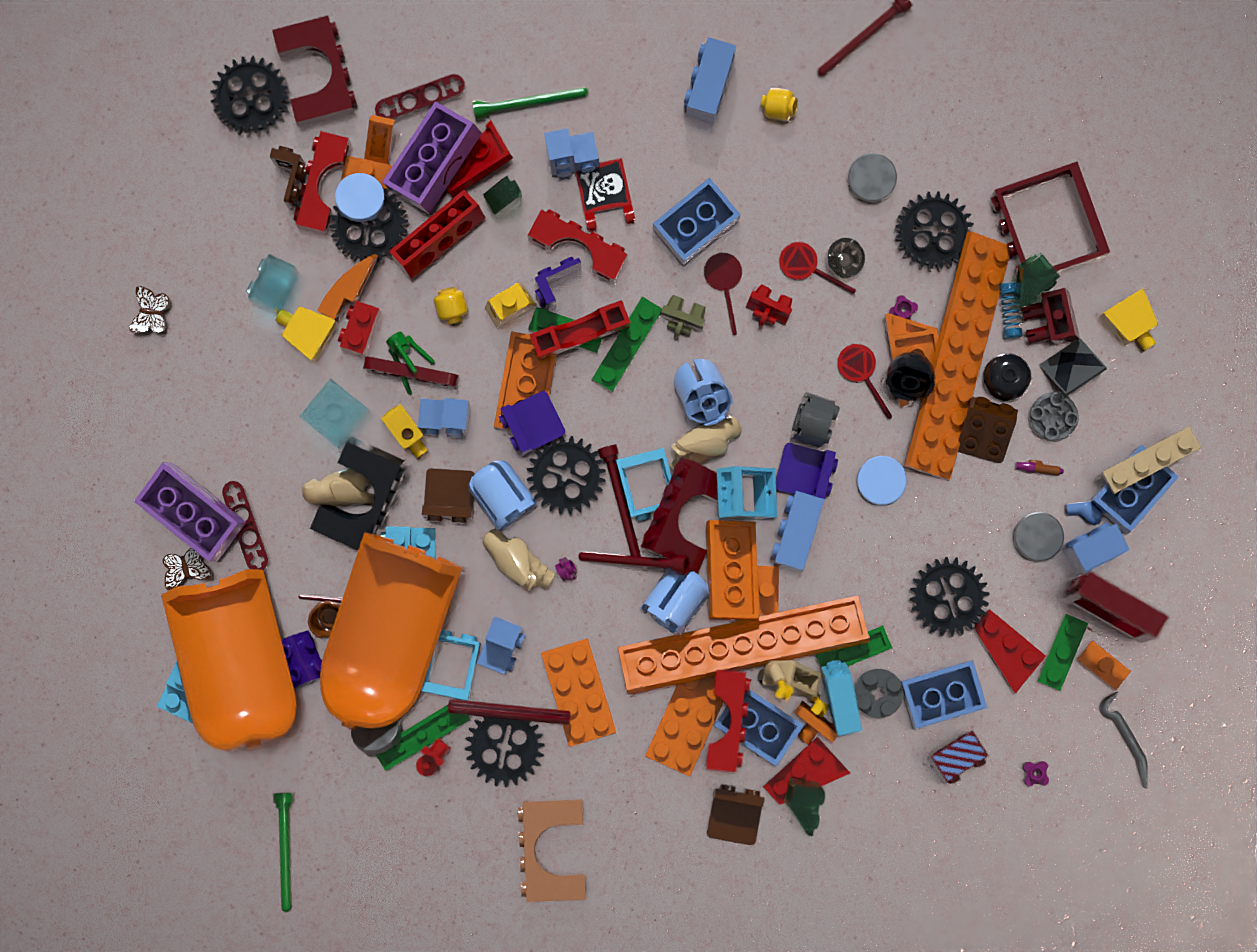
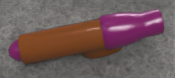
M1039 460L1016 462V470L1028 473L1054 476L1064 473L1060 466L1046 465Z

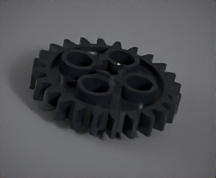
M242 56L240 64L233 59V67L230 68L224 65L226 73L217 72L221 80L212 82L217 89L210 90V93L217 98L212 99L211 103L212 105H219L214 109L215 114L222 113L219 117L220 122L228 120L226 124L228 129L235 125L236 133H239L244 128L246 135H249L250 129H253L256 135H258L260 127L268 132L267 124L270 123L276 127L274 119L276 117L283 119L280 110H288L283 102L290 101V98L287 95H283V93L290 90L288 86H282L287 80L285 77L278 78L281 74L280 69L272 71L274 68L272 62L265 66L264 58H261L259 63H256L254 56L251 57L250 62H247L245 57ZM257 77L266 78L263 86L257 87L254 85ZM235 81L242 82V87L238 91L230 90L231 84ZM267 90H271L270 94H260L266 92ZM249 91H252L254 94L252 95V100H248L246 97ZM230 97H240L234 99L233 101H229ZM263 100L270 101V106L266 110L258 109L259 103ZM237 105H246V111L243 114L237 115L234 113Z
M386 188L383 190L384 205L382 210L389 211L390 216L384 221L378 218L372 220L375 226H370L368 244L366 246L363 245L367 230L363 224L368 223L369 220L364 222L349 220L341 216L337 206H333L337 215H330V219L336 223L329 225V228L337 232L332 234L331 237L332 239H340L335 244L336 247L341 248L344 246L342 251L344 256L351 252L350 259L352 261L359 256L361 262L367 257L376 254L382 263L384 254L392 258L389 251L396 246L397 242L403 240L401 234H408V230L402 228V226L409 224L408 220L402 219L407 212L406 210H398L403 205L402 202L394 203L396 199L395 194L387 197L388 190ZM352 229H359L361 231V236L356 240L348 237ZM377 233L385 235V240L381 244H374L372 242L373 236Z
M937 191L935 198H932L930 192L926 193V199H923L918 194L917 203L910 199L908 202L910 209L907 207L902 208L905 216L898 215L897 220L902 224L895 226L896 230L901 231V233L895 236V239L903 241L899 244L898 249L906 248L903 257L913 256L911 264L917 260L920 261V269L925 263L928 264L929 271L936 264L938 269L942 270L943 263H946L951 268L952 259L959 263V253H962L966 234L970 232L968 229L974 226V223L966 221L970 218L971 213L963 214L966 206L957 207L958 198L951 202L949 201L950 194H947L944 199L941 198L940 191ZM921 212L927 213L930 221L928 223H921L918 221L917 215ZM950 215L954 219V224L951 226L944 225L941 217ZM932 226H936L937 231H955L956 235L938 232L937 236H932L933 233L931 231H914L913 228L918 227L931 230ZM918 236L926 238L928 245L918 247L915 243V238ZM941 239H948L952 244V248L949 250L942 249L939 241Z
M561 436L560 443H556L553 440L550 447L546 444L543 445V452L535 450L538 458H530L529 460L534 465L532 468H527V472L533 474V476L527 478V482L534 483L529 488V491H537L538 493L534 496V499H543L541 503L542 508L550 504L549 511L551 513L555 508H559V515L563 514L564 509H568L569 515H572L573 508L582 513L581 505L584 504L590 508V499L598 501L594 493L603 492V489L598 484L606 483V480L599 477V475L606 473V469H599L598 466L603 464L604 461L595 460L599 452L594 451L590 453L592 444H588L584 448L582 446V438L576 444L574 443L573 436L570 437L569 442H565L564 437ZM562 453L567 457L564 465L558 466L554 464L553 457L556 454ZM586 463L590 468L589 472L583 476L577 474L575 469L578 464ZM551 466L563 473L570 470L572 477L586 481L587 484L584 486L572 479H567L566 482L562 481L560 474L551 472L546 467ZM554 476L557 479L556 486L553 488L545 487L543 484L545 477ZM571 485L577 486L580 490L579 495L575 498H570L566 495V489Z
M945 557L944 564H940L939 560L935 559V567L927 563L926 568L928 571L926 573L922 570L918 571L922 577L921 580L913 579V582L918 587L910 588V592L916 594V596L909 598L910 602L917 603V605L911 608L912 612H920L916 620H925L923 628L931 625L932 634L937 629H940L941 637L944 636L946 631H949L951 637H954L955 630L964 635V627L972 631L971 623L980 624L981 622L977 616L986 615V612L981 607L989 606V603L984 601L983 598L988 597L990 594L989 592L982 591V589L988 584L987 582H979L983 577L982 573L974 575L976 566L967 569L968 561L958 565V558L956 557L952 564L949 563L948 557ZM957 575L961 576L964 580V584L958 588L950 584V579ZM941 577H945L950 594L956 595L953 598V603L958 613L957 618L953 616L949 601L943 600L946 592L941 582ZM933 583L941 588L940 593L935 596L928 594L926 590ZM961 599H969L972 602L971 609L968 611L961 610L958 606V602ZM938 607H945L948 609L949 615L944 619L936 617L935 610Z
M484 716L483 722L475 719L474 721L478 727L477 729L469 728L470 732L473 733V737H466L465 740L471 742V746L465 747L464 750L471 751L472 755L466 758V760H474L475 762L470 767L471 770L480 769L477 777L485 774L487 775L486 783L493 778L495 786H498L500 780H503L504 786L508 787L509 780L518 785L519 777L527 781L525 773L535 774L531 767L533 765H541L536 761V758L544 757V754L538 752V748L545 746L543 743H538V739L543 737V734H535L534 732L539 727L538 724L530 726L531 721ZM498 725L501 727L502 735L500 738L491 739L489 737L488 731L491 726ZM510 725L511 732L508 745L512 746L511 751H506L503 767L499 769L498 764L502 750L498 748V744H503L506 728ZM518 730L524 731L526 734V741L521 745L515 744L512 739L513 734ZM489 749L494 750L497 754L496 761L491 764L486 763L483 759L484 752ZM511 755H518L521 759V764L516 769H511L507 764L508 757Z

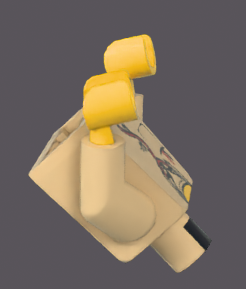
M769 661L766 663L765 669L760 670L758 674L759 682L775 690V695L781 699L783 697L788 702L791 695L807 696L810 702H815L810 710L821 718L829 709V706L819 699L818 689L822 673L796 661Z

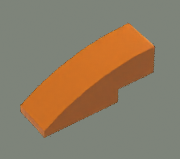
M373 254L344 273L325 295L317 311L332 319H336L340 316L347 299L352 302L358 300L377 261L378 255Z

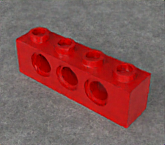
M463 190L389 252L397 265L412 279L486 217L477 202Z

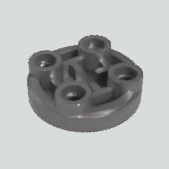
M868 153L858 157L851 165L848 173V184L853 195L866 202H879L888 198L897 182V172L893 163L887 157L877 153Z
M1051 392L1040 396L1032 404L1029 411V423L1033 432L1046 441L1056 442L1067 438L1074 432L1079 422L1075 403L1068 396L1060 392Z
M1035 512L1025 516L1017 524L1014 532V545L1025 558L1036 562L1046 561L1054 557L1060 551L1064 542V532L1061 524L1055 517L1044 512Z
M397 720L379 728L356 726L355 729H351L352 740L360 751L369 757H373L399 744L401 741L400 722Z

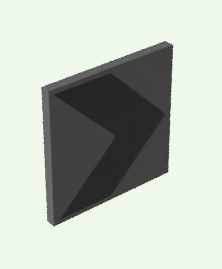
M1081 338L1075 340L1040 364V367L1066 396L1107 370L1106 366Z

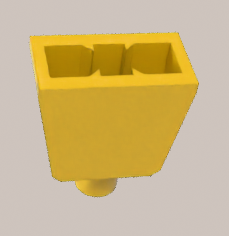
M518 282L487 301L485 310L498 329L537 305L525 285Z
M1143 288L1100 315L1102 320L1124 344L1128 345L1137 339L1144 351L1156 344L1149 331L1155 328L1158 322Z
M300 306L294 315L281 309L275 319L277 323L286 327L281 336L312 363L316 361L338 324L336 320Z
M400 403L380 417L403 450L409 448L415 458H418L428 450L420 440L424 435ZM405 428H408L412 433L408 439H405L402 435V431Z

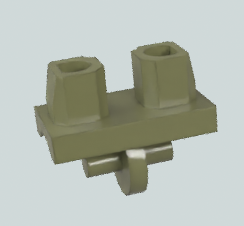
M672 295L667 306H663L661 315L679 321L676 323L669 320L667 325L668 328L675 330L673 337L679 338L681 332L690 335L692 328L683 324L703 330L705 306L693 303L690 314L681 311L684 299Z

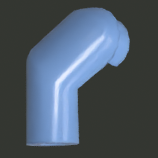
M1091 502L1067 504L1068 516L1082 515L1089 523L1095 525L1102 521L1101 511Z

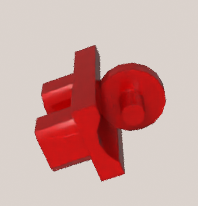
M761 284L756 291H752L746 308L753 310L752 315L761 319L758 324L760 327H763L765 322L773 325L779 322L786 325L792 312V298L780 295L776 302L769 298L772 290Z
M438 738L430 748L424 746L421 750V753L424 755L416 762L418 773L422 776H431L436 772L438 766L443 768L447 762L443 758L451 747Z

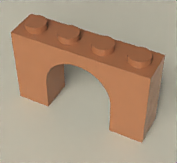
M583 801L523 802V807H518V820L523 822L524 832H519V846L524 847L525 857H520V872H525L526 881L521 882V897H526V902L586 900L585 874H551L540 866L535 855L536 842L546 829L561 825H583Z

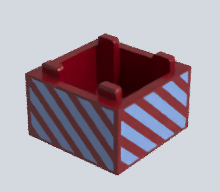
M968 731L927 757L942 783L949 782V784H954L961 779L959 775L972 766L977 768L985 765V758L989 755L974 731Z

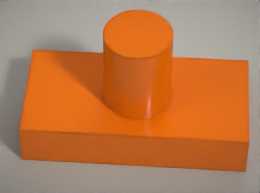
M371 115L364 159L388 164L395 120Z
M346 155L341 180L351 174L364 173L376 178L383 190L386 188L389 191L382 181L393 165Z
M757 566L759 615L778 613L779 566Z
M1093 640L1076 659L1114 691L1118 689L1131 672Z
M802 700L794 713L807 723L797 736L803 742L810 744L817 733L820 732L833 743L838 737L833 724L826 718L816 715L810 710L811 707Z

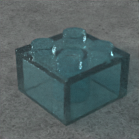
M268 254L266 259L262 258L257 268V271L260 273L256 281L252 280L246 293L249 294L247 298L252 305L277 316L280 310L284 308L300 273L296 266Z
M330 378L299 417L340 450L371 412Z

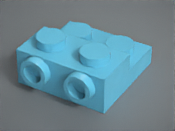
M386 526V532H381L382 537L393 539L394 544L404 546L406 549L408 545H412L427 551L426 555L435 558L436 528Z
M176 661L157 707L193 723L178 662Z

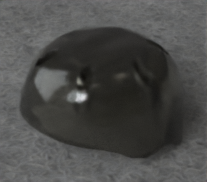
M841 238L833 242L827 249L826 262L829 269L835 275L841 278H850L862 270L865 263V253L856 240Z

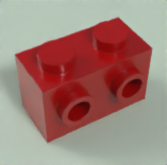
M357 300L354 306L350 305L346 315V319L349 320L346 329H341L338 337V342L341 343L340 348L343 351L366 357L381 315L380 309Z

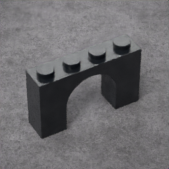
M351 436L346 441L337 463L362 474L370 481L375 494L374 504L371 510L362 514H352L332 505L321 504L310 529L358 551L364 532L377 535L375 534L377 526L383 525L387 513L384 512L387 503L391 505L397 492L393 490L396 482H401L406 469L402 468L405 460Z

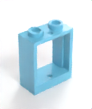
M664 448L616 460L631 519L636 518L637 522L650 519L651 514L655 512L659 504L635 510L625 470L660 461L666 485H668L671 473Z
M732 466L717 469L719 518L760 520L777 517L775 468ZM742 476L753 477L755 511H743Z
M441 630L438 641L473 648L465 688L459 689L429 682L435 655L434 650L421 691L469 701L481 643L476 641L475 636L462 634L461 638L452 637L451 631Z
M839 660L828 662L827 666L821 667L835 731L838 736L862 731L852 675L845 662L841 663Z

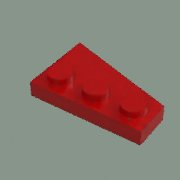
M492 120L485 125V131L481 134L446 189L452 197L513 159Z
M988 609L986 615L980 619V624H976L973 629L1008 682L1011 690L1016 694L1046 655L993 611Z
M816 737L770 779L763 788L781 805L850 774V772L827 746Z

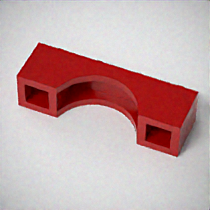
M320 131L319 137L314 138L312 151H315L313 161L309 160L307 163L306 174L309 176L307 183L302 184L299 195L303 199L301 206L296 207L293 221H296V226L299 229L323 235L327 234L332 210L320 199L319 185L323 176L328 171L344 166L351 143L349 138Z
M542 209L540 210L528 233L529 240L549 250L562 242L579 243L589 251L592 257L593 273L615 283L628 258V254L624 253L625 248L616 243L609 245L603 242L604 238L592 231L588 234L582 231L581 225L571 220L568 223L561 220V215L550 209L547 212Z
M620 300L601 307L574 321L550 326L530 334V340L538 361L628 328L631 322L623 301Z
M716 669L713 695L727 705L731 715V723L728 732L721 740L708 745L706 770L736 773L737 768H742L743 753H738L739 743H744L746 728H741L742 718H747L748 703H743L744 693H749L750 678H746V672Z

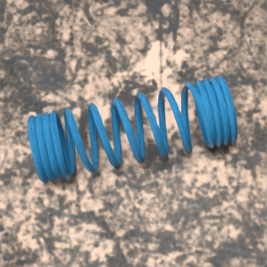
M1018 283L1000 284V296L1005 298L1001 303L1006 304L1001 309L1007 311L1002 314L1003 317L1007 318L1003 320V323L1009 324L1003 328L1004 337H1022V328L1006 329L1009 326L1022 324L1021 322H1005L1010 319L1021 318V316L1005 315L1020 311V309H1003L1008 306L1019 305L1020 303L1003 302L1019 298V296H1002L1006 293L1019 291Z

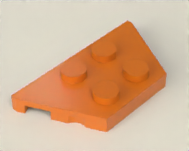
M886 313L885 320L892 361L902 353L915 352L927 357L932 363L939 339L938 329ZM898 398L900 407L910 402L909 400Z

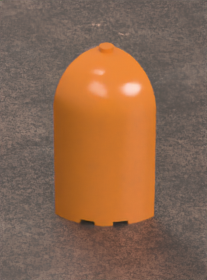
M364 532L324 652L320 672V688L326 708L333 716L342 721V726L350 729H355L356 726L364 728L384 727L400 719L413 706L422 689L462 567L442 557L435 559L426 555L427 551L412 545H408L406 549L404 546L394 544L393 539Z
M245 569L229 577L219 579V585L206 587V583L177 586L165 592L161 597L191 718L200 737L209 746L218 750H235L246 747L247 750H255L262 747V743L284 735L292 726L295 718L296 697L264 571Z

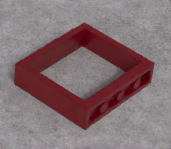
M1078 161L995 189L992 193L993 197L990 198L992 207L995 212L998 211L1000 214L999 226L1001 232L1007 234L1009 239L1007 246H1009L1011 251L1010 256H1015L1018 264L1015 266L1019 280L1023 279L1025 285L1107 257L1111 253ZM1068 176L1095 252L1030 273L1004 197Z
M1091 571L1072 579L1065 590L1068 593L1065 598L1066 600L1141 643L1157 639L1170 617Z

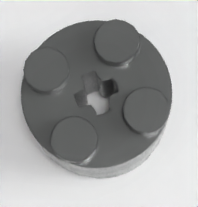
M805 392L803 397L807 398L805 404L800 403L792 426L796 433L791 434V438L821 447L822 444H828L832 435V430L829 429L831 421L836 420L840 407L835 405L834 400Z
M869 670L862 674L854 684L858 710L868 718L882 719L894 714L902 704L904 692L901 681L888 670ZM879 687L881 688V693H884V697L879 698L877 701L872 691L877 690Z

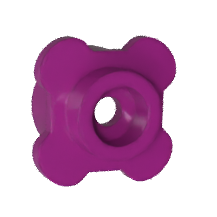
M900 295L896 298L897 302L894 307L890 308L889 313L911 320L912 314L918 310V305L906 299L904 295ZM903 307L906 308L905 312L901 310Z
M566 557L559 559V563L555 567L561 579L565 582L576 579L577 568L572 560H568Z
M1041 761L1038 764L1025 763V784L1027 786H1033L1034 784L1047 785L1049 783L1046 771L1048 764L1045 761ZM1035 771H1037V772L1039 773L1038 776H1035V775H1034V772H1035Z

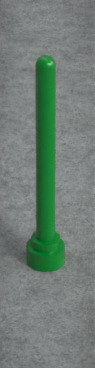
M581 87L493 103L482 102V100L472 101L475 120L485 119V116H489V113L585 97L588 95V89Z
M273 793V803L276 804L279 815L281 909L283 912H289L291 910L288 808H291V803H293V793Z

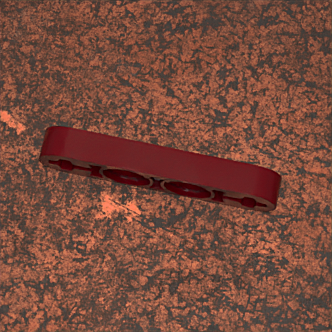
M451 74L378 101L375 106L376 116L397 120L430 108L435 101L441 104L458 98L465 92V81L460 75ZM452 80H455L456 83H461L458 86V91L454 92L453 89L445 90L447 96L443 97L440 84L447 88L451 86ZM429 88L437 89L439 92L437 99L428 100L425 97L426 90ZM406 96L415 98L416 104L413 108L407 109L403 107L402 100ZM398 100L399 108L402 111L397 113V108L392 109L389 116L379 113L383 110V105H387L388 108L394 107L395 103L393 101Z
M367 356L363 369L372 372L457 388L459 378L457 374L414 366L417 370V373L414 374L407 364Z
M229 481L222 490L226 506L234 513L238 509L243 508L249 514L246 520L247 523L237 535L246 564L249 569L265 571L269 566V557L246 491L239 482ZM231 486L240 489L237 497L240 502L244 499L245 504H237L231 508L230 504H236L234 498L227 495L231 491ZM252 531L256 534L257 539L253 545H246L244 543L243 536L246 532ZM259 545L261 550H256L260 558L264 557V561L261 562L262 567L260 568L251 564L255 560L252 552L247 554L246 551L255 549Z

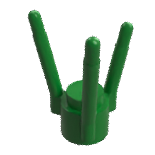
M402 331L393 334L386 341L390 348L388 352L394 362L400 363L398 357H403L414 374L417 373V370L407 355L411 350L409 346H412L431 364L435 362L429 354L414 342L410 335L405 337ZM401 377L407 394L411 395L412 391L407 378Z

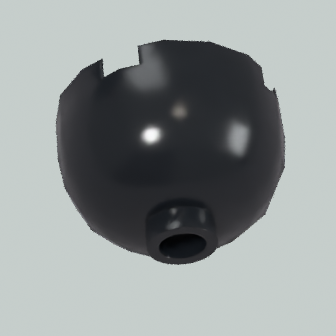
M902 353L889 364L886 374V386H889L892 395L900 399L912 401L915 400V397L922 395L925 398L933 391L935 386L934 367L928 358L920 353Z
M1003 353L993 357L986 364L982 374L986 392L993 399L1001 402L1020 399L1029 390L1032 381L1031 370L1027 362L1020 356L1012 353Z

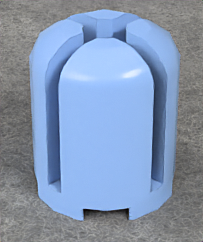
M693 359L695 368L700 376V381L697 382L689 363L686 362L676 372L674 387L690 420L704 423L705 426L714 425L724 420V415L729 410L730 405H733V398L718 367L709 360ZM707 399L710 406L706 407L704 400Z
M495 460L472 476L468 484L469 492L497 530H502L509 526L525 512V509L528 512L537 504L511 465L504 460Z
M667 569L640 608L645 614L647 611L652 613V617L657 620L658 624L672 633L677 631L681 636L709 596L708 585L695 572L689 571L688 575H676L670 569Z

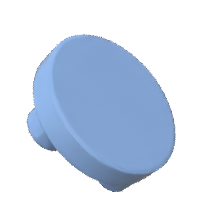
M364 173L351 174L345 177L337 186L335 192L336 206L341 216L356 222L374 220L384 205L383 188L380 182L371 175Z
M876 456L866 461L859 470L857 485L861 495L870 503L878 506L888 505L898 500L903 494L907 483L906 473L902 465L888 456Z

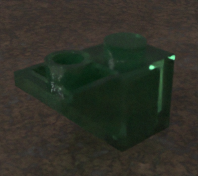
M508 176L502 178L483 194V198L495 219L521 206V190L516 181H510Z
M1036 251L1018 266L1014 301L1020 307H1027L1033 304L1038 299L1037 295L1043 290L1048 291L1053 288L1057 283L1056 280L1060 277L1046 257L1039 251Z
M789 778L784 802L808 836H813L814 829H817L819 826L820 817L818 811L820 805L822 806L824 803L825 791H823V787L818 782Z

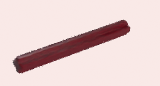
M453 699L448 702V712L454 714L566 725L570 723L571 714L565 710Z

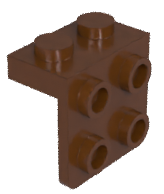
M279 146V149H271L270 159L275 166L291 169L284 203L288 208L293 209L294 204H299L300 201L299 185L300 181H304L306 178V166L301 155L293 153V149Z
M985 397L970 398L967 415L958 440L960 443L958 451L997 463L1003 462L1017 422L1018 410L1009 404L990 402Z
M428 469L426 471L422 516L427 517V521L442 522V518L452 519V523L466 524V520H472L474 497L469 492L468 484L475 473L466 470Z
M721 784V789L715 788L707 830L708 837L745 845H754L756 843L765 797H760V791L746 789L744 794L735 792L736 787Z

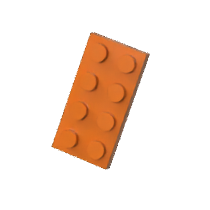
M511 331L494 428L511 431L510 428L504 429L499 418L503 414L500 408L508 404L512 406L541 391L547 392L548 396H550L557 354L538 361L530 340V334Z
M708 520L706 522L709 619H759L756 522Z
M588 638L541 652L558 710L569 711L571 714L570 723L567 725L562 724L569 747L616 733Z
M708 677L677 684L645 757L690 777L723 704L721 699L713 695L715 679Z

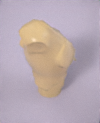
M730 416L725 417L724 420L717 424L705 426L703 423L691 429L678 439L676 443L671 445L675 451V458L669 465L674 470L680 457L702 464L724 454L728 449L727 443L741 434L742 429L739 421Z
M351 469L331 473L320 481L312 479L302 486L303 498L310 504L332 506L373 505L375 494L365 491L370 481L362 474Z
M492 529L484 535L482 543L485 549L493 558L499 571L508 579L524 587L527 591H530L532 587H537V585L545 590L548 588L555 572L549 570L547 565L536 558L523 540L518 537L509 539L497 529Z

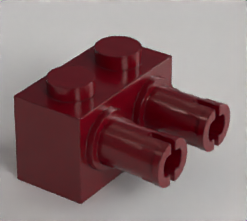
M1066 288L1042 293V302L1021 306V312L1024 313L1022 314L1024 321L1042 316L1047 318L1046 326L1026 330L1029 345L1049 339L1056 345L1080 339L1070 292Z

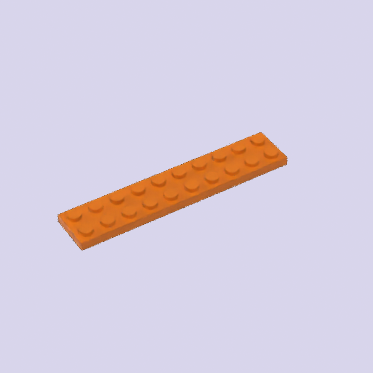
M972 231L966 234L932 361L936 377L933 391L922 399L905 467L944 480H950L960 446L958 440L967 415L970 398L973 397L1000 295L999 285L1003 283L1011 253L1007 244Z
M857 595L760 616L757 620H741L682 633L681 636L677 634L618 647V652L629 695L715 676L716 669L740 671L766 665L769 661H786L869 643V635L859 596Z

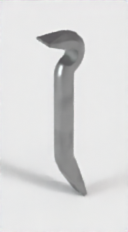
M1117 691L1103 699L1100 707L1101 712L1106 718L1114 720L1137 760L1143 786L1147 788V758L1121 713L1118 711L1112 713L1108 710L1109 704L1113 702L1118 694Z

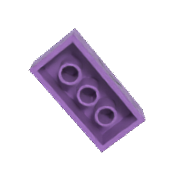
M435 101L382 183L395 195L430 214L482 132L473 122Z
M162 462L134 500L136 504L209 562L218 561L247 523L172 462Z

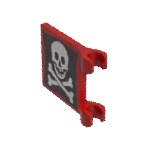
M622 158L600 162V167H595L596 169L591 172L575 171L587 230L589 232L597 230L594 215L597 212L623 207L625 222L627 224L635 222Z

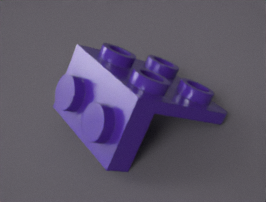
M566 258L560 262L561 266L555 269L547 267L537 273L538 276L535 277L537 289L534 291L540 307L545 306L548 311L556 308V299L549 284L581 270L580 258Z
M541 391L512 406L508 404L500 408L503 414L499 418L504 429L510 428L513 437L509 439L515 451L521 450L523 455L565 434V428L545 391Z
M792 443L785 444L776 477V490L793 495L796 491L822 499H825V496L829 497L833 484L829 482L830 475L836 472L838 459L835 458L836 452L830 450L823 452Z
M309 630L282 639L293 688L295 689L305 683L320 679L322 660L318 655Z

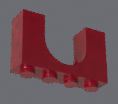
M327 15L273 29L272 33L280 58L312 51L325 56L332 66L330 80L323 89L312 94L290 99L297 126L301 127L355 113L353 105H357L353 90L349 91L347 82L351 81L347 67L343 68L341 59L345 58L341 44L337 45L335 36L339 35L336 22H331Z
M680 457L674 467L670 482L664 489L661 502L653 514V520L649 529L644 534L641 547L664 559H672V557L677 555H687L691 562L690 571L698 573L707 550L689 542L683 537L679 529L678 518L684 503L693 496L702 495L718 503L717 473L693 460Z

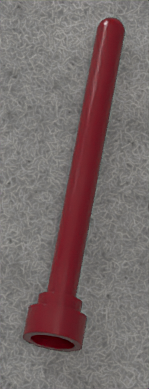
M894 0L891 3L892 6L819 67L817 70L818 75L825 76L897 14L901 15L903 12L907 13L912 9L913 5L910 0Z
M617 444L599 448L600 459L607 463L631 556H641L616 463L617 455L619 454Z
M584 551L578 555L581 561L670 569L676 575H688L691 565L690 558L687 555H677L672 557V559Z

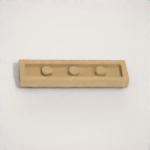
M1189 426L1103 471L1102 475L1111 492L1115 494L1199 450L1201 446Z

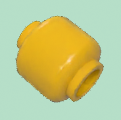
M771 88L767 95L764 94L762 96L760 106L761 109H764L767 118L788 121L797 112L798 98L790 90Z
M457 287L437 291L438 295L434 297L433 301L438 319L447 320L448 324L461 322V316L468 312L464 292L457 290Z

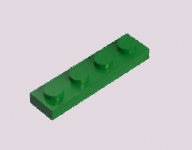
M643 296L641 297L629 317L630 327L621 330L592 377V381L613 393L663 308Z
M448 705L400 733L401 741L399 744L376 756L384 770L388 771L422 750L424 746L434 743L437 738H442L470 721V718L464 714L449 713Z

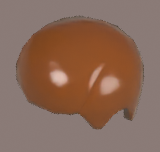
M322 601L311 609L307 622L310 631L320 639L330 637L340 607L336 602Z

